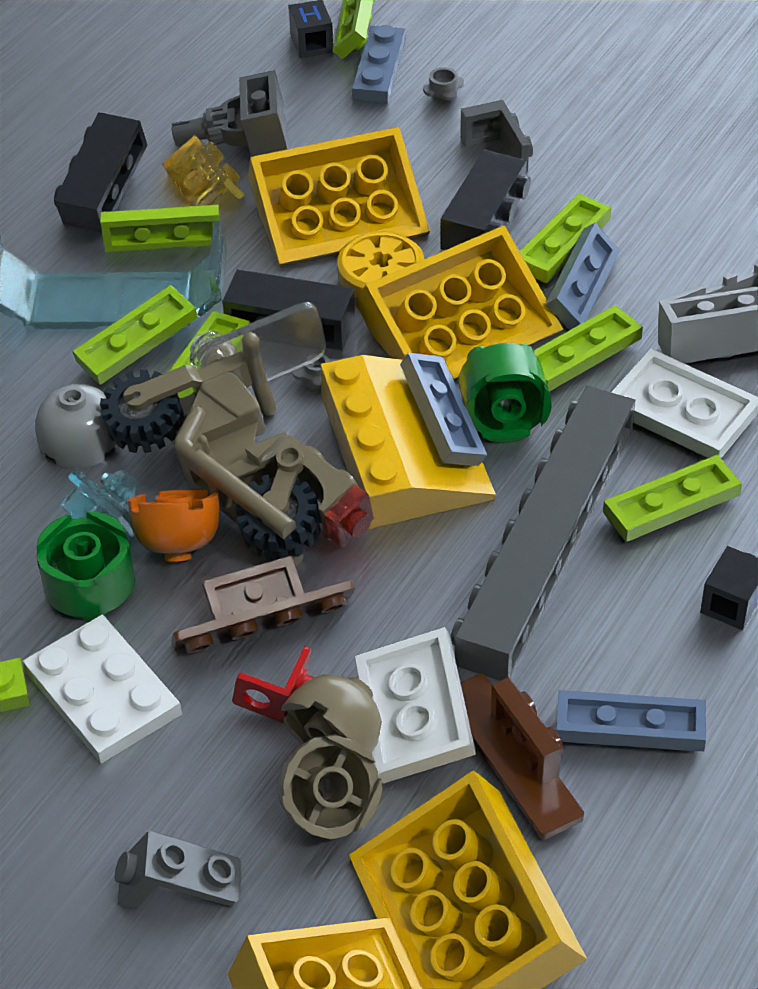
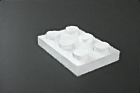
M651 348L611 392L636 399L633 423L707 458L717 454L722 458L758 414L757 396Z
M103 614L22 661L25 673L100 764L182 715L181 703Z
M445 627L355 656L359 679L372 690V699L378 707L382 720L379 740L372 752L375 760L374 765L378 771V778H381L382 784L476 755L452 641Z

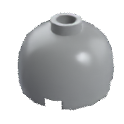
M73 384L55 390L41 403L35 419V433L40 452L45 458L47 454L55 459L57 466L63 468L83 469L105 461L104 454L113 447L115 451L119 448L116 441H112L100 412L102 410L100 406L101 398L106 399L100 389L89 385Z

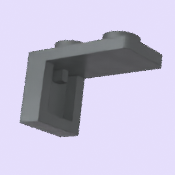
M503 100L461 108L460 139L465 147L501 140L509 156L527 160L526 172H528V159L533 155L531 139L528 135L523 134L516 114L509 111Z
M148 830L129 852L122 853L117 862L114 878L119 883L118 905L137 909L161 886L232 907L239 901L241 861L236 856Z

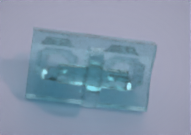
M76 468L67 477L75 487L60 503L62 508L68 514H71L73 519L87 517L86 512H94L98 508L101 511L100 513L107 514L119 521L124 527L125 532L135 539L136 537L132 532L129 512L122 505L125 503L128 505L129 498L136 496V477L126 470L118 471L113 475L110 472H106L100 478V482L104 485L101 489Z

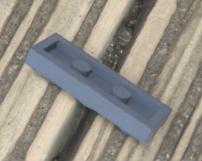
M371 25L368 40L365 43L352 87V100L377 103L389 102L406 40L405 28H396L390 25Z
M596 223L583 229L546 302L550 310L569 330L587 320L620 252V249Z
M407 353L400 366L442 462L479 466L487 456V453L444 358Z
M558 690L556 732L561 742L704 752L706 744V700Z

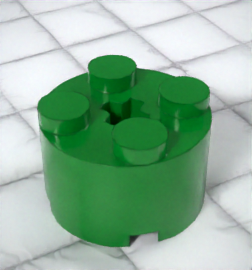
M499 343L487 347L478 346L468 353L467 361L464 363L459 374V389L475 429L482 433V437L491 442L511 443L530 436V430L539 423H541L542 427L549 418L552 401L541 362L535 355L532 347L527 344Z
M86 512L87 517L72 519L71 514L54 520L42 531L36 546L37 564L46 599L58 611L70 616L81 617L86 622H90L102 614L106 616L107 612L120 606L128 598L136 582L130 545L124 527L115 518L100 512Z

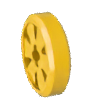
M386 232L362 235L351 240L341 249L337 259L338 279L341 286L354 288V296L358 298L367 283L424 260V254L415 242L402 235Z

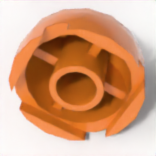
M204 489L159 491V496L155 497V501L146 502V493L130 497L128 500L129 519L136 539L148 550L164 553L165 561L178 562L190 560L192 558L191 551L205 547L213 539L219 525L220 506L218 492L208 496V490Z

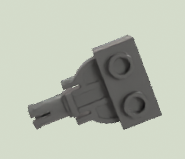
M275 70L239 77V96L225 101L218 107L206 108V113H203L201 118L172 122L171 130L175 145L179 146L208 139L212 146L223 143L237 147L248 146L251 157L287 150L285 105Z

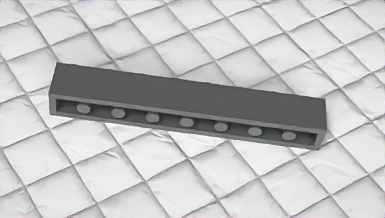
M586 385L579 401L572 400L566 414V426L563 430H556L551 442L549 458H542L538 464L533 489H525L520 500L517 519H510L505 527L502 538L503 546L500 552H492L486 566V578L483 584H476L471 592L468 602L469 611L465 619L459 617L453 626L450 637L452 645L455 646L457 667L478 674L482 673L499 681L507 677L511 678L633 430L636 399Z

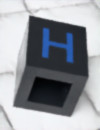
M323 0L288 5L290 35L299 58L334 53L332 52V21Z
M727 546L704 584L700 613L744 630L758 605V558L753 554Z

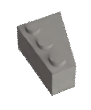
M758 263L754 264V272L738 277L733 272L723 276V284L706 290L705 286L700 285L659 301L658 344L664 355L684 364H691L694 361L718 357L729 358L737 354L758 351Z

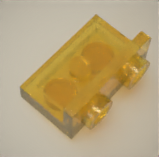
M196 135L191 137L162 164L191 206L212 205L228 189L239 200L245 195L237 184L241 180L239 174L229 163H221L226 157L212 141L205 145Z

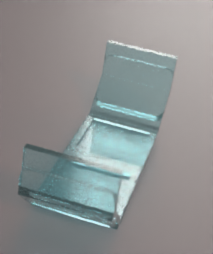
M214 221L210 254L189 272L39 273L5 251L0 235V312L10 318L16 317L23 322L24 326H31L34 329H94L98 326L112 325L163 289L172 285L196 307L197 315L201 317L222 300L227 247L226 238L221 235L220 221Z

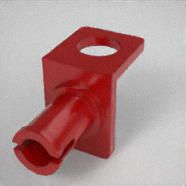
M304 646L285 688L245 673H239L235 681L232 702L237 706L283 723V719L289 711H281L282 705L304 682L315 678L308 675L309 670H307L311 649ZM246 690L259 691L267 696L270 702L256 701L247 694Z

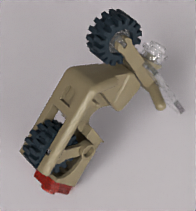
M304 302L294 305L225 335L214 330L200 334L195 338L190 347V363L192 366L184 365L165 374L154 371L152 377H150L148 370H140V377H135L133 371L125 373L128 380L122 382L117 377L113 380L115 389L107 386L104 391L106 399L101 398L100 406L102 410L100 412L112 441H116L117 446L121 449H124L127 445L129 452L137 453L139 446H142L144 453L152 452L151 445L157 444L158 448L161 449L166 446L164 438L167 437L171 441L175 439V451L187 484L192 489L208 490V496L214 492L219 493L220 511L239 525L244 543L247 548L251 547L253 554L258 557L263 551L266 560L274 561L275 554L280 558L292 556L296 567L304 557L302 545L305 544L311 548L315 544L314 536L319 537L321 532L320 523L323 525L325 537L328 540L334 541L341 548H344L353 538L362 536L374 519L369 494L358 487L355 479L343 469L337 470L325 461L322 454L313 446H305L292 435L287 436L286 431L255 444V437L265 432L263 415L272 416L276 412V403L268 381L313 363L326 351L320 315L311 303ZM190 387L193 388L191 395L179 399L178 392ZM248 389H253L256 399ZM178 428H180V430H179V432H178V434H177V436H176L175 429L178 430Z

